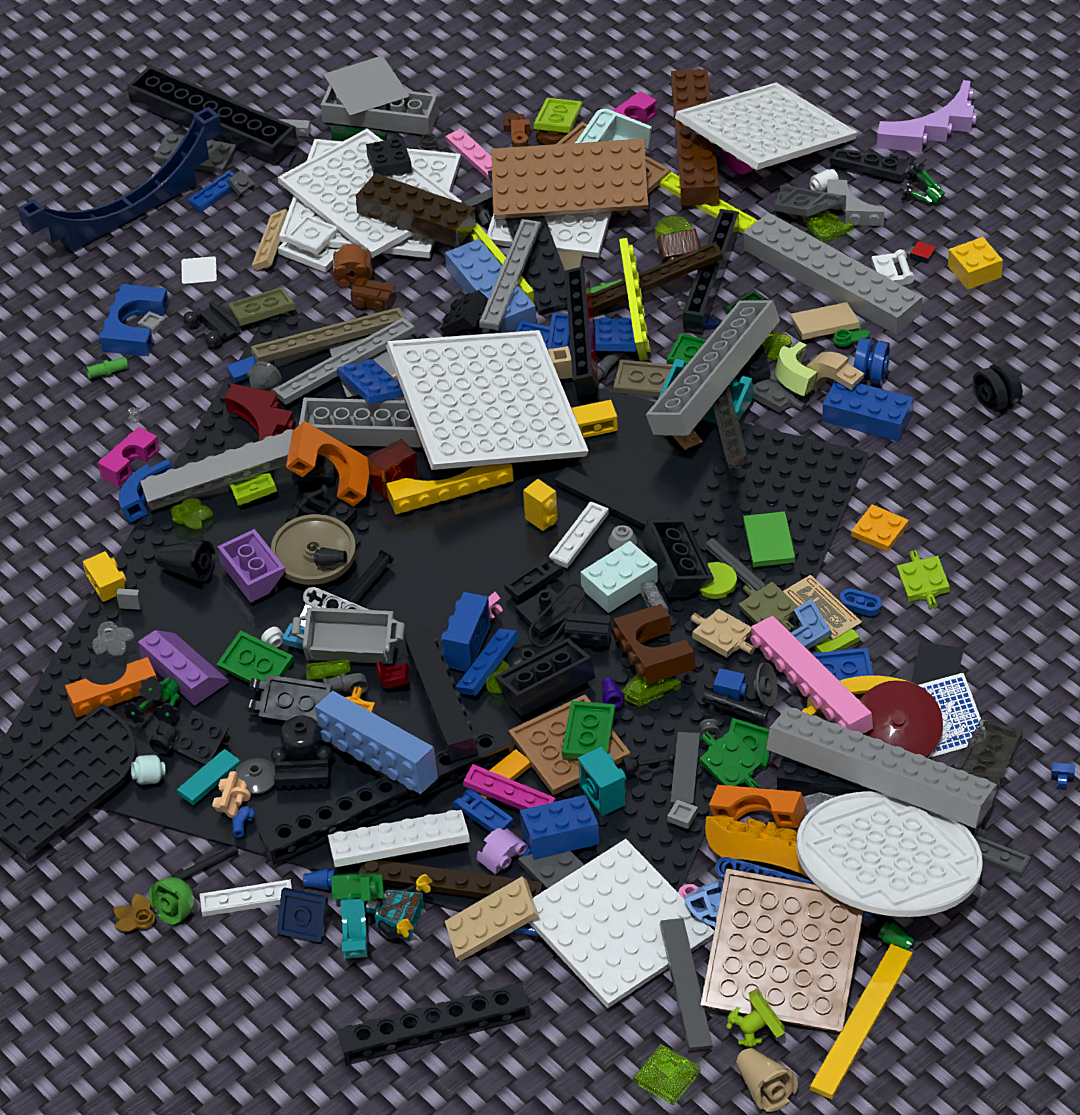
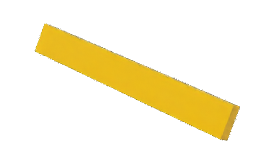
M893 944L890 945L843 1027L842 1032L839 1034L811 1083L810 1091L831 1100L833 1099L912 959V952Z

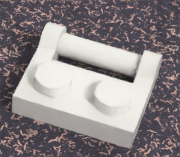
M903 249L897 250L892 254L871 256L874 271L900 285L911 284L915 280L914 274L910 272L906 261L907 255ZM899 262L903 275L898 276L894 263Z

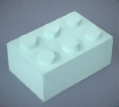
M631 541L581 571V586L584 588V592L608 613L658 582L657 564Z

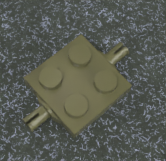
M773 582L758 591L749 583L743 587V591L749 597L739 603V610L754 624L774 616L790 633L796 629L789 620L796 615L794 609L799 606Z

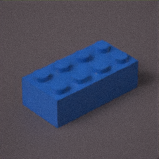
M834 381L823 402L822 422L900 442L913 416L914 397L858 383L850 390L839 382Z

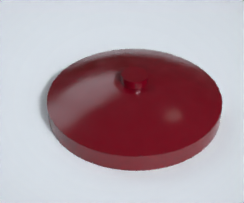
M894 680L880 683L862 696L860 702L872 713L873 729L863 735L880 739L893 746L902 747L906 751L923 755L925 758H928L935 751L942 735L943 717L938 703L928 691L911 682Z

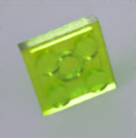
M660 1044L633 1077V1082L674 1106L701 1072V1068L694 1062Z

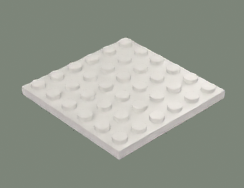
M627 839L535 896L533 900L539 917L528 922L607 1008L669 968L659 925L661 920L684 918L691 953L713 939L714 930L691 912L680 894Z

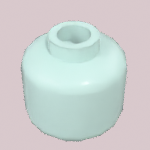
M157 755L138 756L135 762L131 764L132 778L140 785L156 784L160 781L161 775H165V764L160 762Z

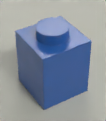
M719 668L713 684V691L722 695L729 694L731 698L740 701L742 696H746L748 684L745 683V674Z

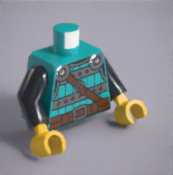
M426 874L421 875L416 883L410 887L385 891L381 902L375 900L367 902L366 912L375 914L376 927L387 939L400 938L408 942L410 941L424 909L422 892L428 893L431 889L428 884L432 883V880Z

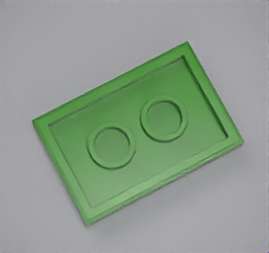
M785 511L743 516L753 567L795 562V554Z

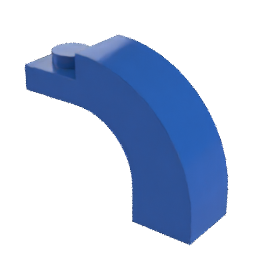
M168 459L151 468L148 464L143 466L123 484L119 493V504L129 523L148 514L145 506L146 497L140 481L145 480L148 476H157L169 469H173Z

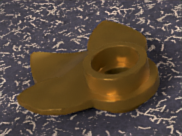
M135 894L132 899V905L115 906L114 913L119 920L115 924V928L119 931L129 932L137 928L147 929L151 927L155 922V915L150 910V901L140 894Z

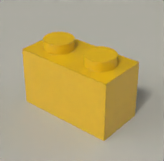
M611 400L571 408L583 438L618 431L617 414Z
M539 479L523 490L525 519L542 531L552 526L558 520L556 491Z
M106 551L83 561L85 575L102 602L116 597L118 588L125 589L126 577L122 571H118L115 559L110 558Z

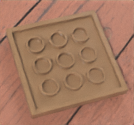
M586 695L580 696L572 700L581 702H591ZM571 701L508 730L511 740L520 752L528 758L532 768L553 795L579 783L578 759L562 758V747ZM612 730L608 753L613 757L615 765L621 763L622 758L631 757V753Z

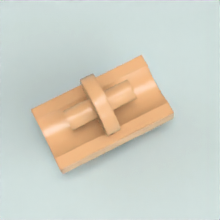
M236 771L230 772L228 778L220 780L219 790L223 793L222 797L214 798L212 803L217 812H225L230 818H234L242 801H248L251 797L250 791L246 789L247 783L237 776L238 773Z

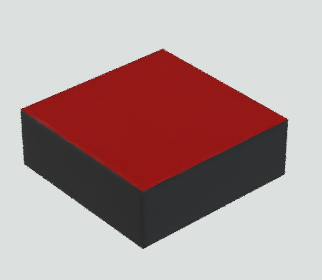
M918 241L910 253V258L929 263L936 252V246Z

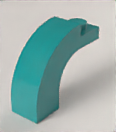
M361 898L341 899L343 940L341 943L344 959L367 957L368 942L365 901H361Z

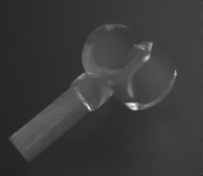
M149 402L136 409L130 407L128 409L130 414L128 419L132 423H137L141 419L140 413L150 406Z

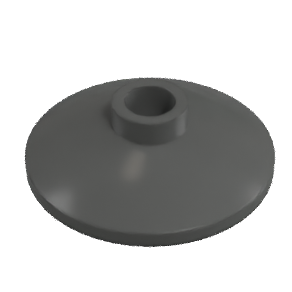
M761 663L758 667L753 687L755 692L758 693L762 704L767 707L774 705L778 692L777 678L773 667L769 663Z
M263 758L249 759L242 762L235 770L238 773L237 776L247 783L246 789L252 795L265 793L275 785V767L269 760Z

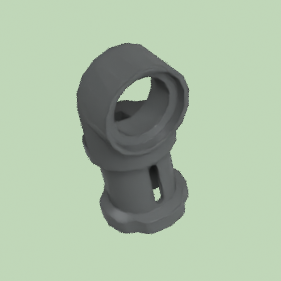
M342 673L337 677L322 678L323 683L332 684V691L334 692L344 691L353 693L354 687H357V689L360 687L363 690L362 693H364L368 689L366 677L362 673L346 676ZM356 682H363L361 685L353 686Z

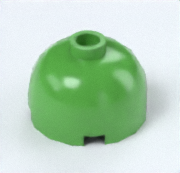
M168 877L151 886L149 890L150 904L152 908L156 906L159 911L157 916L166 924L174 925L181 922L191 913L194 907V895L191 887L179 878Z

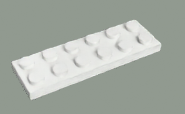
M450 810L446 813L429 814L420 818L382 823L372 827H360L356 830L339 831L328 835L335 867L470 842L462 810Z

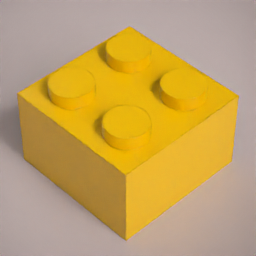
M984 237L949 249L948 267L967 290L1002 277L1003 259Z

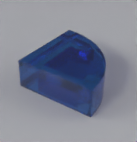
M708 315L703 330L716 329L720 325L719 320Z

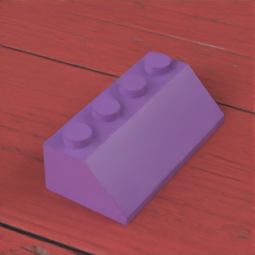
M154 630L138 641L141 659L148 657L153 669L164 679L169 677L176 681L179 686V692L194 706L229 683L224 675L175 633Z

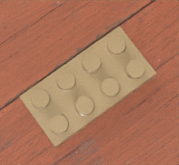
M522 876L447 919L445 924L455 956L458 960L462 961L534 920L539 915L528 882Z

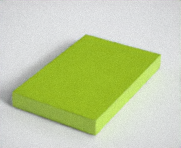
M546 98L534 122V129L570 133L582 110L583 102Z

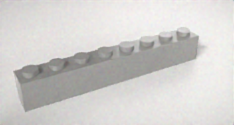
M293 429L286 430L276 436L265 437L263 440L255 443H247L237 449L226 450L224 453L216 456H208L198 462L187 463L185 466L177 469H169L157 476H148L140 482L150 510L152 511L286 466Z

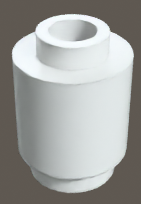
M826 169L812 176L809 183L810 188L816 191H826L828 180H839L836 171Z

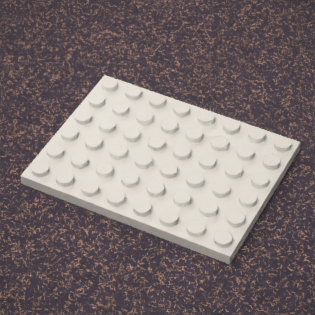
M778 83L676 111L675 116L684 126L690 127L697 134L709 139L711 143L717 144L724 151L731 153L738 160L747 163L755 170L854 140L858 133Z
M365 129L278 177V183L329 224L336 226L338 231L354 244L361 245V249L366 251L368 249L373 258L416 233L357 213L356 194L373 176L372 167L367 157L366 144L383 141L370 130ZM411 163L412 173L395 172L385 175L391 179L462 203L460 199L413 163Z

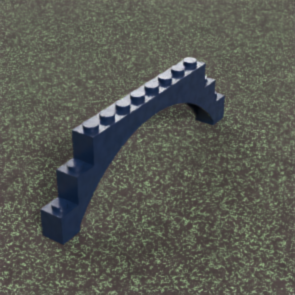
M210 107L194 114V119L186 135L170 158L148 180L123 197L108 204L81 211L54 210L41 206L33 199L18 207L21 225L32 235L41 230V234L51 243L60 239L61 243L72 252L196 185L194 167L209 159L207 141L222 134L220 116Z

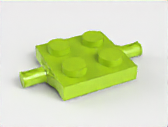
M914 550V553L911 551L909 555L912 562L897 565V572L908 602L927 600L930 609L936 608L938 604L935 597L950 592V586L939 557L934 556L920 559L917 550Z

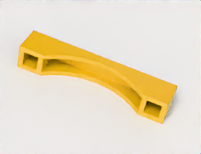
M511 463L474 466L460 475L443 480L422 481L404 478L386 483L388 499L396 515L512 482L513 469Z

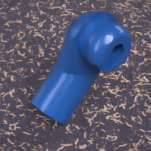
M248 806L241 807L232 819L233 835L235 837L244 836L245 820H252L255 816L253 808Z

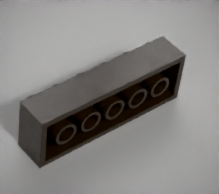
M377 173L356 194L357 213L455 248L460 245L476 226L475 207Z

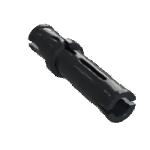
M706 689L702 697V702L717 706L721 711L728 710L762 724L766 722L768 717V710L733 699L729 694L722 695Z

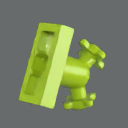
M757 988L749 993V1000L756 1008L755 1010L742 1017L737 1015L740 1008L736 1007L728 1015L727 1028L730 1029L734 1023L740 1026L741 1030L745 1033V1039L738 1040L739 1045L753 1047L761 1043L762 1038H755L754 1032L765 1025L769 1026L776 1038L785 1033L784 1025Z

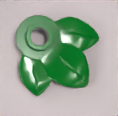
M861 325L860 328L853 330H838L832 334L834 336V344L840 347H847L852 342H859L860 338H868L870 331L862 330Z

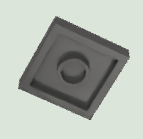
M493 188L463 202V204L475 207V212L482 226H485L486 223H491L492 217L486 206L493 202Z

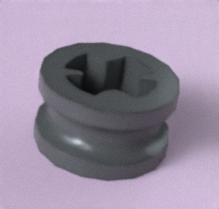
M706 719L699 724L700 735L706 731L714 739L720 735L717 720Z

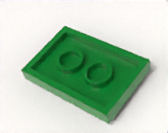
M240 630L218 661L217 666L219 669L250 684L251 678L266 681L267 674L283 677L295 659L293 655Z
M571 701L562 747V758L578 759V757L600 747L608 754L615 715V704Z

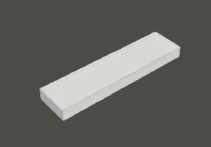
M590 502L549 555L554 563L568 568L608 516L609 509Z
M291 879L201 893L202 916L280 905L281 890L284 887L292 889Z

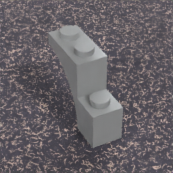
M828 180L827 193L843 196V203L828 209L846 210L845 225L884 226L885 207L871 205L856 198L849 190L847 180Z

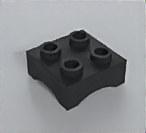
M403 137L366 144L367 157L370 161L373 175L375 173L383 176L395 172L412 173L411 159Z
M480 290L473 293L469 292L461 299H455L450 305L449 313L442 319L443 324L440 330L447 337L456 336L460 330L475 328L478 313L482 307L487 305L489 299Z

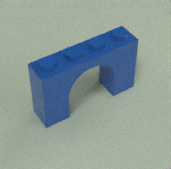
M121 284L119 292L115 294V302L110 306L109 317L104 321V329L99 333V343L102 345L103 352L149 356L153 346L151 329L130 327L124 325L123 322L131 316L147 314L149 311L164 316L169 304L167 289Z

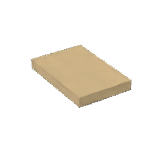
M847 302L791 314V321L802 340L834 334L841 329L853 330L860 328L859 320Z

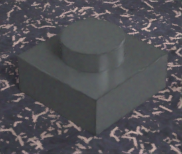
M243 169L227 180V183L238 196L254 184Z

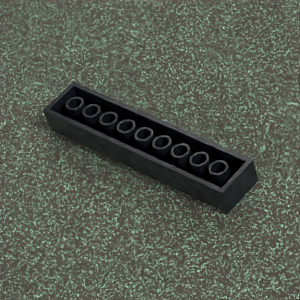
M151 65L127 85L130 103L188 128L194 119V114L210 107L220 116L222 134L214 137V139L223 143L234 144L237 149L276 165L298 143L295 126Z

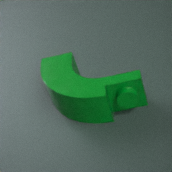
M350 873L331 876L333 899L361 898V901H371L374 898H384L382 873Z

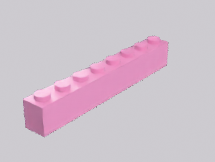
M774 616L751 626L752 636L750 639L753 646L759 648L765 658L771 660L777 670L783 672L789 682L795 684L801 694L805 697L807 696L812 701L814 707L824 713L828 721L840 724L842 727L852 731H859L862 734L873 729L872 713Z

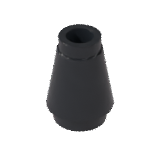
M321 547L315 551L314 561L316 566L321 568L339 565L347 562V552Z

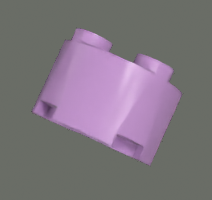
M497 828L485 838L484 841L487 844L482 852H477V860L494 874H497L500 870L509 866L512 856L518 857L523 855L528 846L527 843L509 829L502 830Z

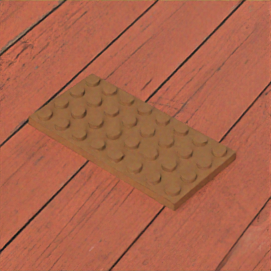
M644 139L491 149L494 219L648 209Z

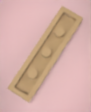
M286 209L271 214L252 263L256 271L268 268L273 263L280 243L279 235L288 213Z

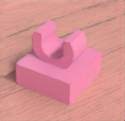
M496 592L488 597L490 621L495 617L491 610H494L497 614L503 611L500 605L495 604L500 599Z

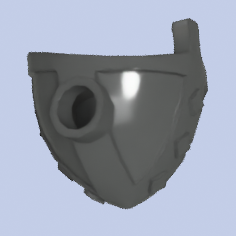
M264 361L256 362L246 374L251 388L274 392L273 389L278 387L282 381L279 370L274 365Z

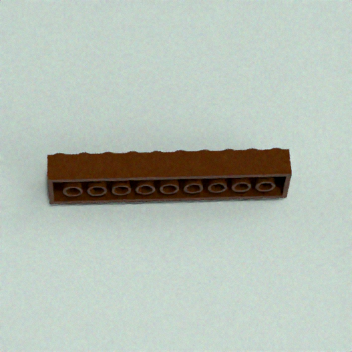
M708 69L671 71V93L681 206L719 204V181L715 144L711 143L704 136L697 134L690 127L684 126L682 122L675 118L676 111L711 102Z

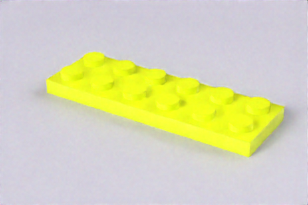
M623 238L619 239L635 345L640 361L648 360L647 352L651 351L644 319L645 312L642 305L643 299L639 286L640 279L636 267L637 260L633 244L629 245L628 239Z

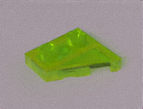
M825 210L808 217H802V221L818 240L822 242L853 231L854 224L852 222L843 223L839 221L838 216L829 214Z
M350 659L306 664L307 680L320 679L331 675L340 676L342 673L347 675L346 672H351Z
M636 674L622 689V693L624 694V699L637 706H641L650 700L663 697V693L668 690H679L681 682L668 677L647 684L643 677H639Z

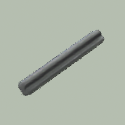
M714 538L706 542V549L722 563L732 567L736 575L746 584L749 583L757 591L766 586L762 580Z

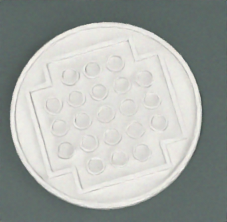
M876 791L844 794L817 805L801 822L796 841L798 860L805 873L819 888L845 904L881 915L915 917L948 910L960 904L971 895L979 883L983 861L980 847L974 836L962 823Z

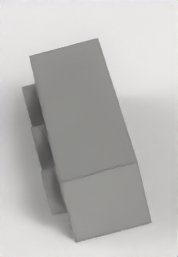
M279 119L295 126L298 137H309L311 132L310 121Z

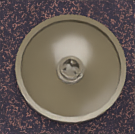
M320 514L305 515L292 519L276 532L271 543L272 552L285 567L286 571L283 573V576L293 582L306 585L323 584L335 580L350 568L356 555L355 538L348 526L336 518ZM321 547L347 552V562L321 568L316 566L314 554Z

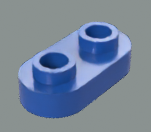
M851 588L843 590L840 594V602L850 611L867 616H875L881 612L882 601L876 595Z

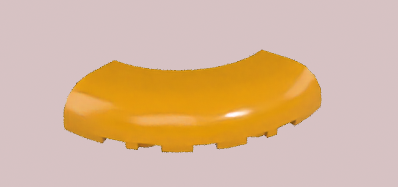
M706 816L705 832L707 842L710 848L720 857L774 864L808 877L798 860L796 852L798 829L796 832L784 826H777L774 822H768L766 826L761 821L749 818L747 823L734 821L733 817Z

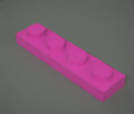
M472 764L463 782V786L520 810L555 802V797Z

